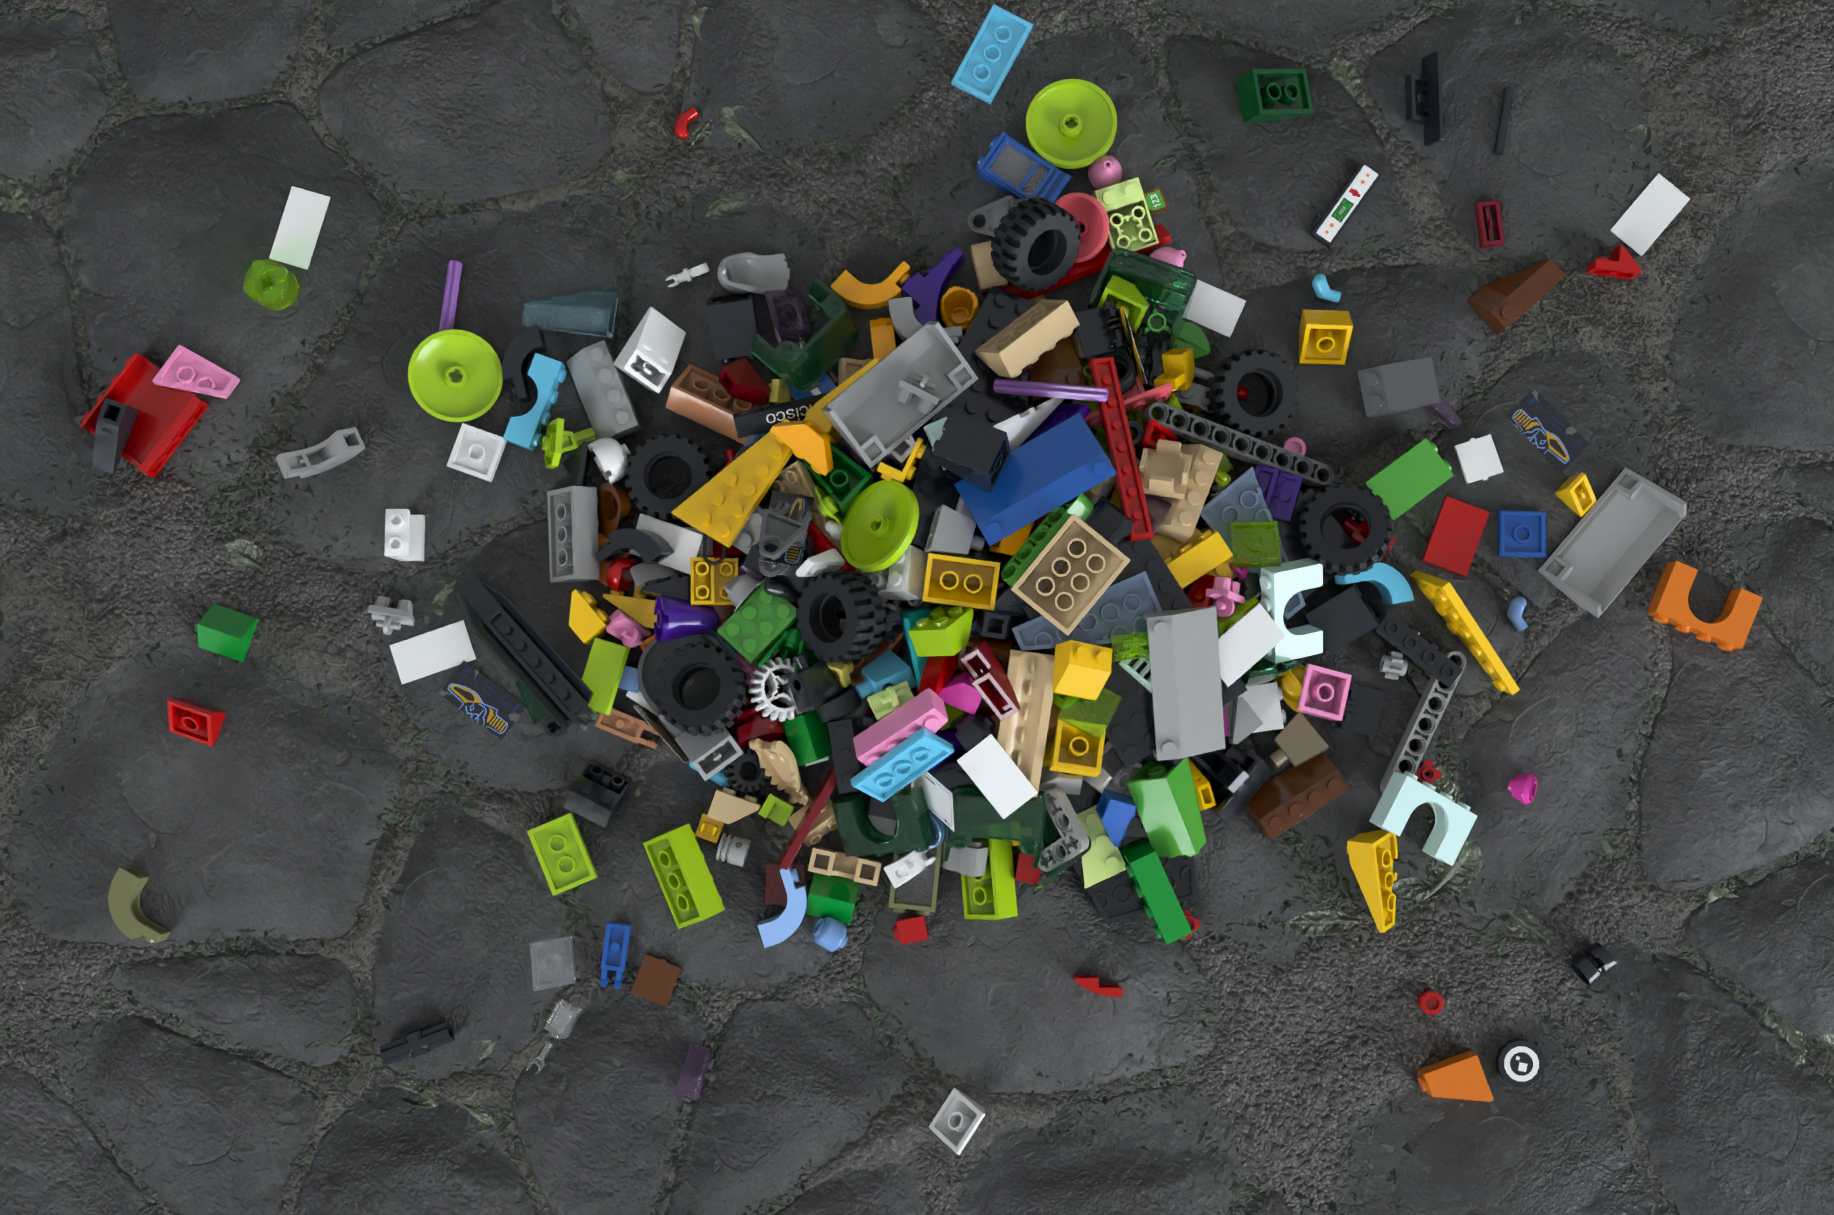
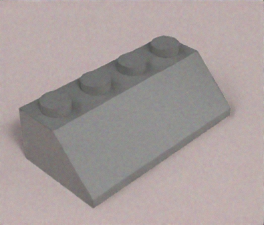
M605 340L583 348L566 363L592 429L596 434V439L613 438L617 440L642 430L619 369L613 365L615 359Z
M570 486L548 491L550 583L600 579V564L594 555L599 551L600 547L598 541L597 488Z

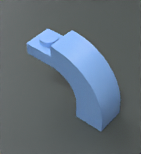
M791 865L787 870L779 869L787 893V906L785 910L775 917L760 921L758 924L764 948L776 945L790 937L799 927L807 909V883L797 885V882L800 881L796 868L792 869Z

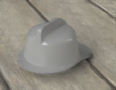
M744 574L734 577L725 586L728 599L736 607L734 612L764 584L767 578L759 581Z

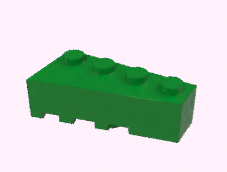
M831 443L834 468L826 476L816 473L810 467L811 464L795 456L798 461L805 464L811 478L825 496L828 495L839 509L838 514L843 520L858 495L874 484L870 473Z
M1143 837L1120 848L1126 865H1124L1129 877H1133L1136 883L1134 885L1135 891L1140 899H1144L1146 904L1143 906L1145 913L1149 919L1153 918L1155 925L1152 928L1157 938H1162L1166 945L1191 934V928L1160 859L1148 840Z

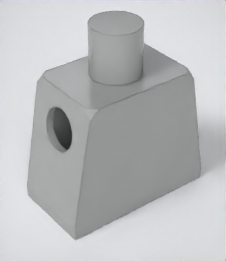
M941 505L935 510L924 552L963 557L968 554L970 548L981 551L985 538L974 534L975 521L945 505Z

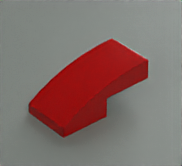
M1073 974L1075 983L1089 991L1104 996L1122 998V987L1120 985L1099 984L1097 975Z

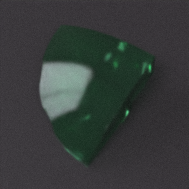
M1262 657L1240 679L1245 687L1272 681L1301 665L1305 661V657L1276 664Z

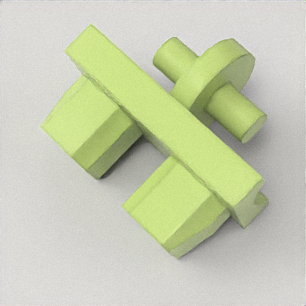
M907 681L893 687L889 686L886 690L867 697V701L876 719L880 720L914 698Z

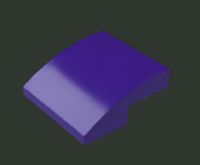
M1257 464L1254 471L1272 518L1291 523L1304 480L1303 477Z

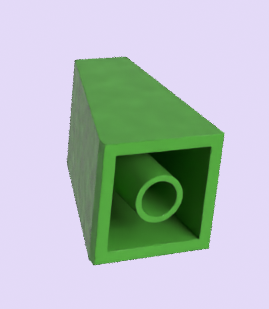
M1425 438L1364 481L1359 487L1365 489L1367 486L1373 490L1372 493L1375 496L1379 495L1383 499V504L1388 506L1390 518L1394 521L1454 475L1451 472L1450 464L1446 460H1442L1438 455L1436 445Z
M1188 757L1184 758L1177 767L1147 761L1126 784L1151 846L1155 849L1158 857L1174 858L1179 855L1191 857L1198 854L1206 843Z

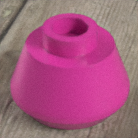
M1533 773L1518 774L1515 778L1510 779L1508 791L1511 792L1512 797L1523 804L1531 803L1536 795L1538 780Z

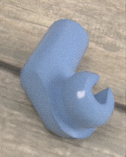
M1521 596L1513 598L1507 610V617L1517 632L1528 627L1522 618L1527 601Z

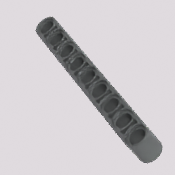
M1156 402L1144 407L1140 413L1143 424H1146L1149 419H1154L1178 438L1194 444H1202L1224 455L1254 466L1258 464L1279 469L1280 472L1301 476L1304 479L1302 484L1307 486L1319 487L1327 485L1334 478L1332 468L1324 463L1167 404ZM1152 409L1157 412V419L1152 417ZM1173 417L1178 420V427L1174 426L1172 422ZM1194 425L1199 429L1198 435L1194 432ZM1215 433L1219 435V443L1214 438ZM1236 441L1240 444V450H1237L1235 446ZM1256 449L1260 451V458L1256 455ZM1277 456H1278V457L1280 458V460H1281V464H1280V465H1278V463H1277V461H1276ZM1297 464L1301 467L1300 473L1297 470ZM1317 472L1320 473L1321 480L1318 479Z

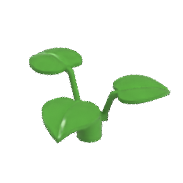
M1148 264L1139 273L1135 281L1136 288L1147 303L1151 302L1153 314L1147 320L1144 334L1148 331L1159 333L1165 330L1173 336L1170 343L1177 344V348H1193L1194 359L1208 355L1210 353L1208 339L1196 324L1182 322L1177 326L1176 333L1166 326V318L1163 314L1158 313L1155 302L1162 303L1169 298L1172 292L1171 281L1166 283L1158 281L1151 273ZM1126 348L1121 349L1123 353H1126L1128 355Z

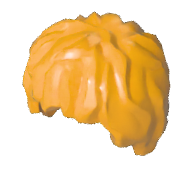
M959 286L949 288L940 300V314L947 328L961 326L962 331L967 330L980 307L975 293Z

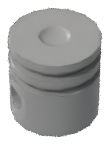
M723 833L717 850L716 860L721 859L722 862L727 860L729 864L743 867L751 840L738 836L732 838V835L729 834L727 836V833Z

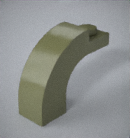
M130 865L119 867L111 882L108 894L110 914L117 928L131 940L139 937L150 943L167 940L171 931L148 919L140 907V894L150 876Z

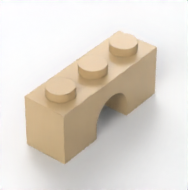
M814 846L808 871L828 876H841L852 879L855 882L877 886L882 861Z

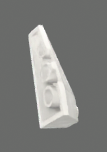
M1064 398L1050 399L1038 405L1036 409L1034 407L1030 408L1022 414H1017L993 427L1007 432L1010 451H1013L1032 434Z

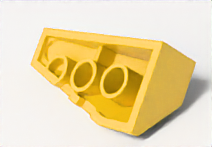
M1385 830L1359 833L1348 840L1347 853L1349 854L1350 865L1380 933H1384L1395 925L1396 896L1392 893L1394 881H1397V873L1393 872V858L1398 859V847L1395 834Z

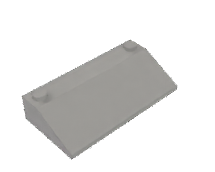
M928 321L821 410L855 452L872 468L979 378L940 323ZM926 372L931 373L929 381L936 383V388L931 390L926 387L925 390L942 397L940 403L935 405L933 410L927 415L917 410L922 398L915 394L909 405L898 401L897 397L901 388L898 385L901 379L920 386L919 383L913 381L914 375L917 374L924 377Z
M1625 467L1538 572L1578 606L1599 618L1686 515L1687 502Z
M1216 606L1143 613L1148 631L1156 749L1153 750V755L1157 761L1182 759L1224 749L1225 734Z

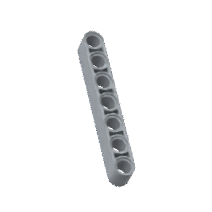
M1461 652L1444 653L1448 658L1453 656L1456 659V664L1464 670L1466 658ZM1462 673L1451 687H1445L1444 689L1439 686V681L1431 675L1380 783L1382 794L1394 771L1404 774L1399 769V763L1402 760H1405L1407 763L1406 771L1415 774ZM1432 697L1437 701V706L1434 710L1429 707V700ZM1422 718L1427 722V728L1423 731L1419 727V721ZM1412 739L1417 742V749L1415 751H1411L1409 748V742Z

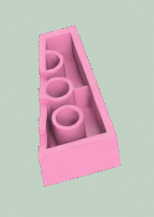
M928 688L855 736L853 742L857 759L868 767L922 727L935 734L948 721L943 699Z

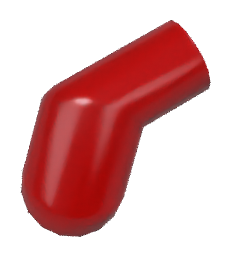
M694 107L686 110L676 118L674 132L680 139H685L689 136L690 133L687 130L688 123L699 117Z

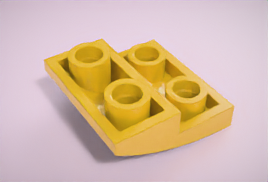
M703 557L690 558L691 605H733L727 597L728 593L725 590V586L734 577L738 576V558H725L717 565L708 564ZM707 557L708 560L713 562L718 561L720 559L714 557Z

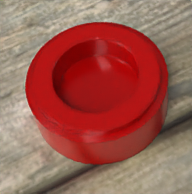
M1426 990L1420 994L1418 1005L1423 1012L1435 1015L1442 1010L1444 1001L1439 993L1433 990Z

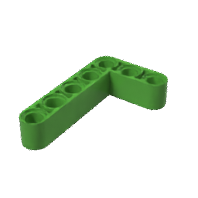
M1082 493L1052 510L1001 571V578L1009 586L1013 587L1073 513L1082 521L1087 519L1093 511V502Z

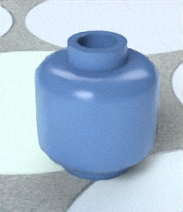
M832 917L819 919L812 931L815 943L831 952L838 948H843L848 941L846 925Z

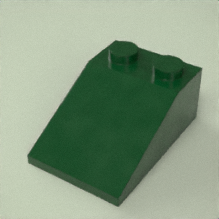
M1251 69L1236 78L1243 123H1263L1314 113L1306 69Z

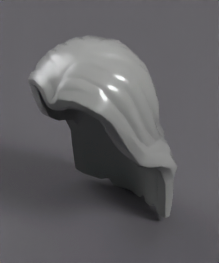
M752 252L738 253L722 259L718 266V280L722 287L731 293L770 294L787 288L788 280L790 279V268H787L788 264L785 261L786 256L784 253L775 255H759Z

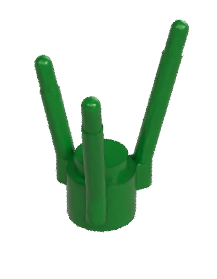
M789 628L788 631L784 630L779 640L758 663V667H762L782 643H784L783 647L785 648L781 656L782 662L787 658L789 652L795 653L796 650H798V654L804 652L807 643L802 641L800 637L801 631L794 628Z

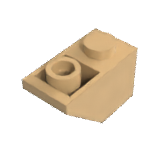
M723 787V790H716L707 817L731 824L760 810L762 804L757 803L758 798L746 794L743 798L736 795L737 791Z

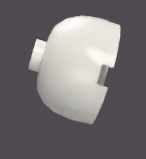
M601 438L588 444L590 452L594 451L596 455L593 458L604 478L609 480L610 484L617 482L625 476V467H629L627 460L631 454L625 444L620 445L613 438Z

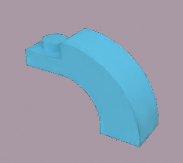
M1381 562L1373 564V568L1368 571L1365 569L1360 571L1358 575L1353 576L1352 573H1346V576H1334L1336 584H1350L1361 581L1370 582L1378 589L1382 598V604H1396L1414 600L1412 590L1402 574L1393 567Z

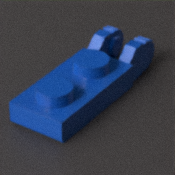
M607 922L600 968L602 969L600 987L606 988L609 981V970L616 971L614 988L621 989L632 924Z

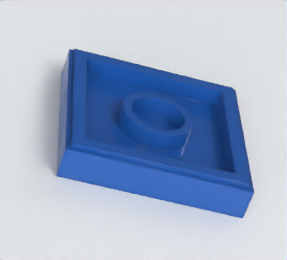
M1497 511V557H1546V511Z

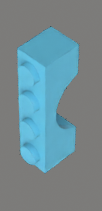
M535 353L528 375L537 386L538 397L536 404L528 413L510 418L503 436L504 440L534 451L535 447L540 445L542 428L548 424L550 419V407L556 403L558 398V386L560 383H563L566 377V366L562 362Z

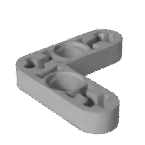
M1060 787L1046 790L1043 794L1044 805L1062 837L1038 853L1037 864L1044 872L1060 867L1089 846L1088 835L1066 793ZM1063 814L1069 819L1068 826L1063 821ZM1078 840L1077 845L1073 846L1072 842ZM1060 845H1062L1066 851L1065 856H1063L1060 852ZM1049 856H1052L1054 859L1048 862L1047 859Z

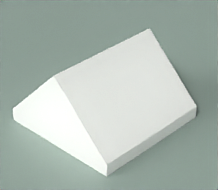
M953 1088L929 1125V1128L956 1154L960 1155L986 1115L985 1108L958 1089Z

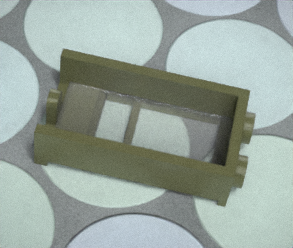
M897 822L893 861L920 846L910 835L909 823ZM942 843L925 852L926 857L929 859L936 857L935 862L926 866L925 870L898 888H894L891 883L889 907L893 908V912L907 913V909L916 910L918 915H930V912H935Z

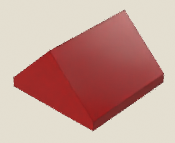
M169 697L167 700L169 732L213 747L226 712L185 698Z

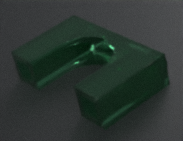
M922 786L904 788L891 796L898 822L897 834L893 836L883 834L873 826L867 813L863 794L842 796L831 805L846 857L856 856V858H864L869 854H875L876 857H879L889 852H895L896 855H899L909 850H915L917 853L928 850L929 846L937 839Z

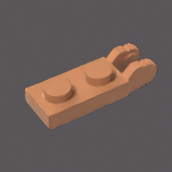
M614 708L611 709L610 715L599 714V718L594 725L595 727L636 744L641 743L656 749L657 743L641 737L644 729L652 734L659 735L646 721Z

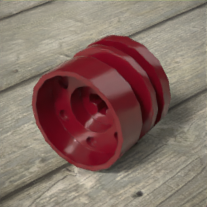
M755 696L748 697L747 705L741 706L740 709L743 713L740 718L737 715L733 718L735 724L741 725L735 730L739 747L749 748V741L752 738L773 742L781 740L786 736L783 724L778 718L772 721L770 720V714L767 717L762 716L764 709L755 710L758 702H750V699ZM778 699L773 700L771 703L776 706L778 705L779 701Z

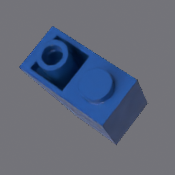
M1104 789L1095 810L1112 844L1115 847H1119L1121 840L1127 834V826L1130 820L1135 816L1136 805L1129 795Z

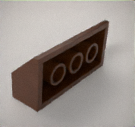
M1321 753L1297 767L1292 765L1263 784L1246 807L1265 836L1269 839H1274L1348 791L1350 787L1336 766L1324 753Z

